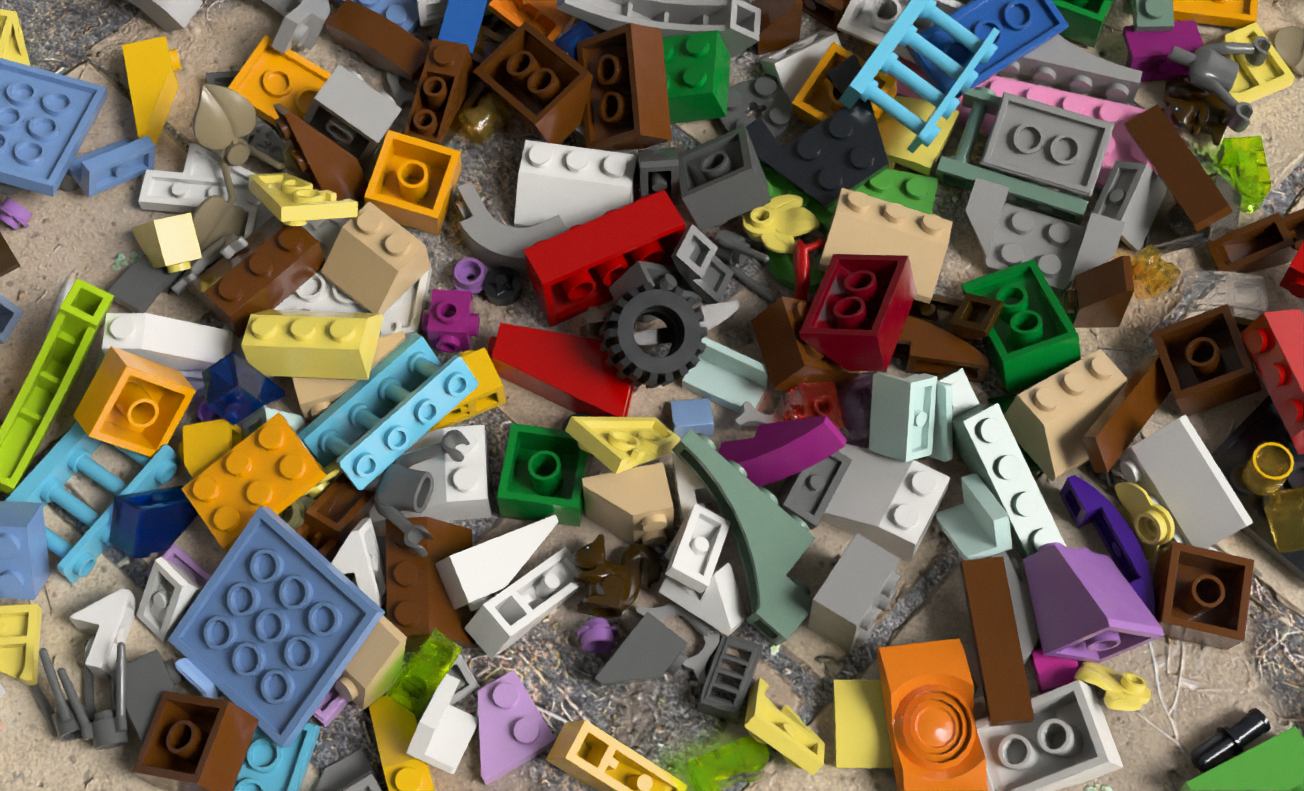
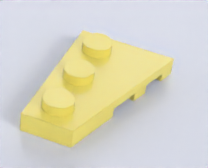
M288 173L249 175V190L285 225L302 226L307 223V220L357 217L358 215L357 201L350 198L336 201L335 192L330 190H313L312 183Z
M571 416L565 429L568 434L578 441L580 449L593 454L615 474L673 452L672 449L680 440L677 434L656 417Z

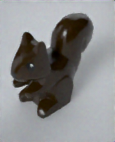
M1179 74L1172 76L1165 85L1167 96L1163 98V102L1166 105L1165 108L1161 109L1175 128H1187L1193 137H1197L1199 132L1209 134L1212 137V143L1215 146H1219L1228 126L1227 118L1232 112L1231 109L1212 93L1198 90L1191 84L1187 75Z
M599 534L592 543L578 549L573 554L572 562L578 569L584 572H579L577 577L573 578V583L588 587L589 594L577 605V612L606 619L621 616L622 612L637 599L640 587L649 589L654 582H658L660 572H662V561L658 553L647 545L632 544L621 552L618 564L610 562L605 558V539L603 534Z

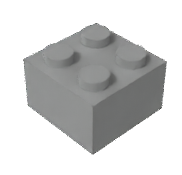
M338 65L314 97L303 120L355 156L362 168L402 109L396 105L391 96L382 91L377 92L366 84L362 76L356 71L345 69Z
M856 533L813 598L808 628L851 653L857 642L864 645L876 626L874 621L880 609L885 612L897 594L896 587L902 577L897 574L901 558Z

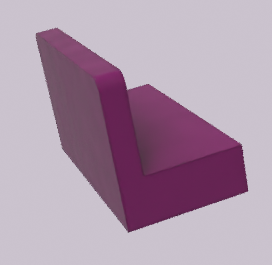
M1194 20L1174 22L1171 32H1134V25L1125 26L1122 33L1128 49L1125 67L1142 71L1140 82L1169 80L1172 76L1179 74L1188 76L1187 67L1167 59L1171 48L1175 45L1194 53L1197 48L1204 45Z

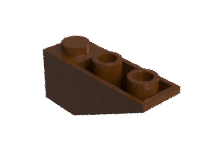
M432 38L403 133L404 135L438 145L441 144L465 99L474 68L467 44Z
M280 103L273 105L279 118L274 120L276 127L285 140L290 138L295 148L294 151L290 152L292 159L301 172L306 171L311 181L310 183L313 184V190H330L335 192L336 201L349 198L355 200L366 193L369 183L355 156Z

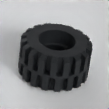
M651 282L645 283L638 288L634 287L626 292L605 313L602 319L605 323L599 330V336L604 338V342L599 346L601 353L607 352L609 358L605 361L608 368L615 366L618 370L615 375L619 379L623 380L627 377L631 380L629 385L639 387L642 384L646 385V389L656 388L659 385L663 387L689 373L688 371L694 368L700 361L698 355L702 354L706 347V344L702 342V338L707 336V327H700V321L705 317L702 310L695 313L692 306L697 302L691 296L686 300L681 297L684 290L677 286L669 290L668 283L659 282L655 286H652ZM638 316H655L668 327L671 334V348L665 357L650 356L637 345L633 330Z

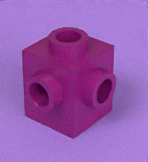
M433 289L430 310H424L422 316V333L428 334L431 348L445 353L470 350L471 337H478L480 324L479 313H475L472 291Z

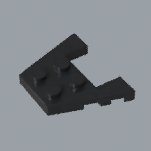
M855 53L826 72L828 80L840 96H842L861 69ZM859 98L851 109L844 106L785 147L780 146L761 117L746 126L759 161L787 179L788 183L825 210L837 203L842 188L855 191L889 168L885 148L871 101L869 100L864 102Z

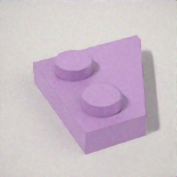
M515 670L477 690L481 777L486 786L553 747L556 739Z

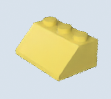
M268 309L250 314L241 346L252 375L368 380L381 331L383 315L382 313Z

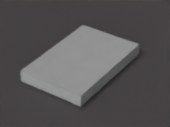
M1003 92L980 166L1091 199L1115 124Z

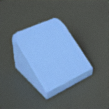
M710 398L670 401L673 432L680 439L690 429L696 434L702 433L707 437L714 436Z
M187 658L179 659L174 663L176 670L182 678L202 697L217 699L223 693Z

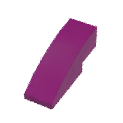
M825 415L760 424L754 438L721 442L718 453L727 461L733 460L742 466L747 473L746 478L759 487L782 480L815 465L845 447L847 439Z

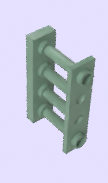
M985 87L969 88L964 92L962 106L971 108L956 154L951 155L950 158L941 156L936 172V178H939L938 181L972 191L976 177L1010 187L1006 199L1007 203L1080 225L1088 201L1081 199V196L1063 190L1057 192L1045 188V185L1025 179L1019 180L1009 177L1008 174L972 165L970 157L986 113L996 116L1002 97L996 96L994 91Z

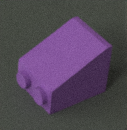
M1052 542L1040 546L1037 553L1023 559L1044 655L1101 663L1164 636L1160 624L1108 555L1090 552L1088 548L1074 549L1064 547L1060 542Z

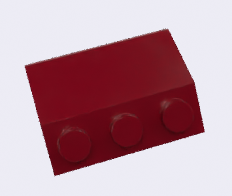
M833 254L799 332L801 339L847 371L886 372L917 293L909 256Z

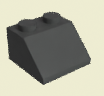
M745 126L677 155L681 197L701 232L711 227L721 226L734 217L751 212L753 209L771 202L766 177Z

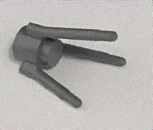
M725 229L720 230L713 240V243L718 247L715 256L734 272L733 275L769 303H774L777 299L736 267V264L742 265L747 257L768 262L770 259L768 255L750 248V244L765 247L764 244L752 240L746 233L739 230L736 233Z
M89 640L84 642V653ZM41 648L39 655L56 702L54 711L38 683L37 685H29L49 722L52 735L57 736L61 742L79 739L82 737L78 719L69 699L65 700L47 649ZM84 659L85 705L82 704L89 722H94L93 714L96 713L94 706V675L85 665L86 661Z
M119 642L117 644L116 685L111 676V710L93 714L94 722L92 723L88 720L66 670L59 668L57 674L80 724L82 740L93 739L94 750L110 749L128 744L125 643Z

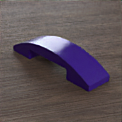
M1076 475L1068 477L1059 495L1076 526L1080 528L1093 523L1117 568L1154 616L1155 596L1152 577L1143 550L1133 531L1118 510L1098 490Z

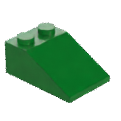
M1034 259L961 284L964 295L970 293L1003 302L1004 306L988 336L983 337L982 340L992 365L1007 393L1041 382L1081 360L1079 335Z

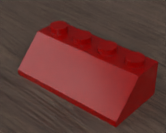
M665 190L652 195H645L634 203L617 210H610L599 218L582 225H575L564 233L547 240H540L523 250L528 275L550 327L614 300L608 288L637 261L675 266L671 255L685 230V222Z

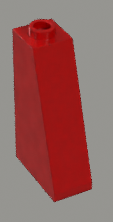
M501 322L497 336L490 337L487 353L490 359H492L499 377L574 413H588L594 417H628L634 386L629 385L631 380L627 377L621 380L615 375L618 372L615 366L608 368L605 363L609 358L607 352L601 353L599 346L604 342L603 340Z

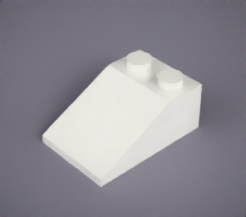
M484 425L444 427L427 432L402 454L404 455L440 443L443 436L451 430L462 432L470 442L469 445L460 444L455 447L465 457L461 462L453 461L448 454H444L409 467L414 470L430 472L434 479V487L430 501L421 514L400 511L406 518L430 517L441 521L492 518L488 441ZM374 503L370 510L373 527L386 526V518L377 512Z
M845 444V447L838 451L852 459L821 519L853 535L859 533L892 554L911 563L935 513L945 497L951 477L915 460L904 462L871 452L867 448Z
M1080 680L1032 698L1033 722L989 727L988 716L976 721L977 733L986 757L988 791H1056L1090 781L1123 768L1094 687Z

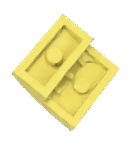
M895 96L893 98L925 122L935 109V106L923 99ZM954 110L947 120L941 116L936 123L941 128L938 135L928 147L921 144L914 153H911L907 148L916 134L884 112L877 125L889 162V168L894 169L896 163L929 176L959 119L960 111Z
M833 679L835 767L894 768L881 680Z

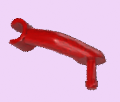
M819 238L817 241L807 245L801 239L796 240L794 243V299L808 301L810 288L808 252L823 248L825 246L823 238Z

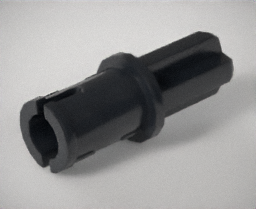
M1252 708L1247 714L1229 726H1219L1216 735L1190 752L1192 764L1201 773H1205L1230 756L1242 754L1243 748L1271 730L1268 719L1259 709Z

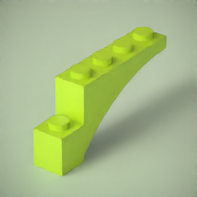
M76 279L62 302L43 346L0 427V490L9 495L19 485L83 373L89 350L105 323L106 313L110 311L114 295L81 279Z

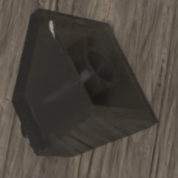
M1218 173L1210 174L1209 177L1229 203L1232 213L1197 232L1167 189L1145 238L1142 255L1149 258L1213 242L1237 229L1242 195Z

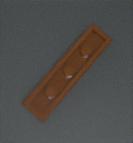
M1158 104L1124 123L1134 142L1197 232L1232 213L1229 203Z
M1159 355L1146 358L1083 436L1082 440L1095 473L1109 472L1172 389Z
M1001 556L963 560L960 564L989 727L1033 722L1034 713L1004 558Z

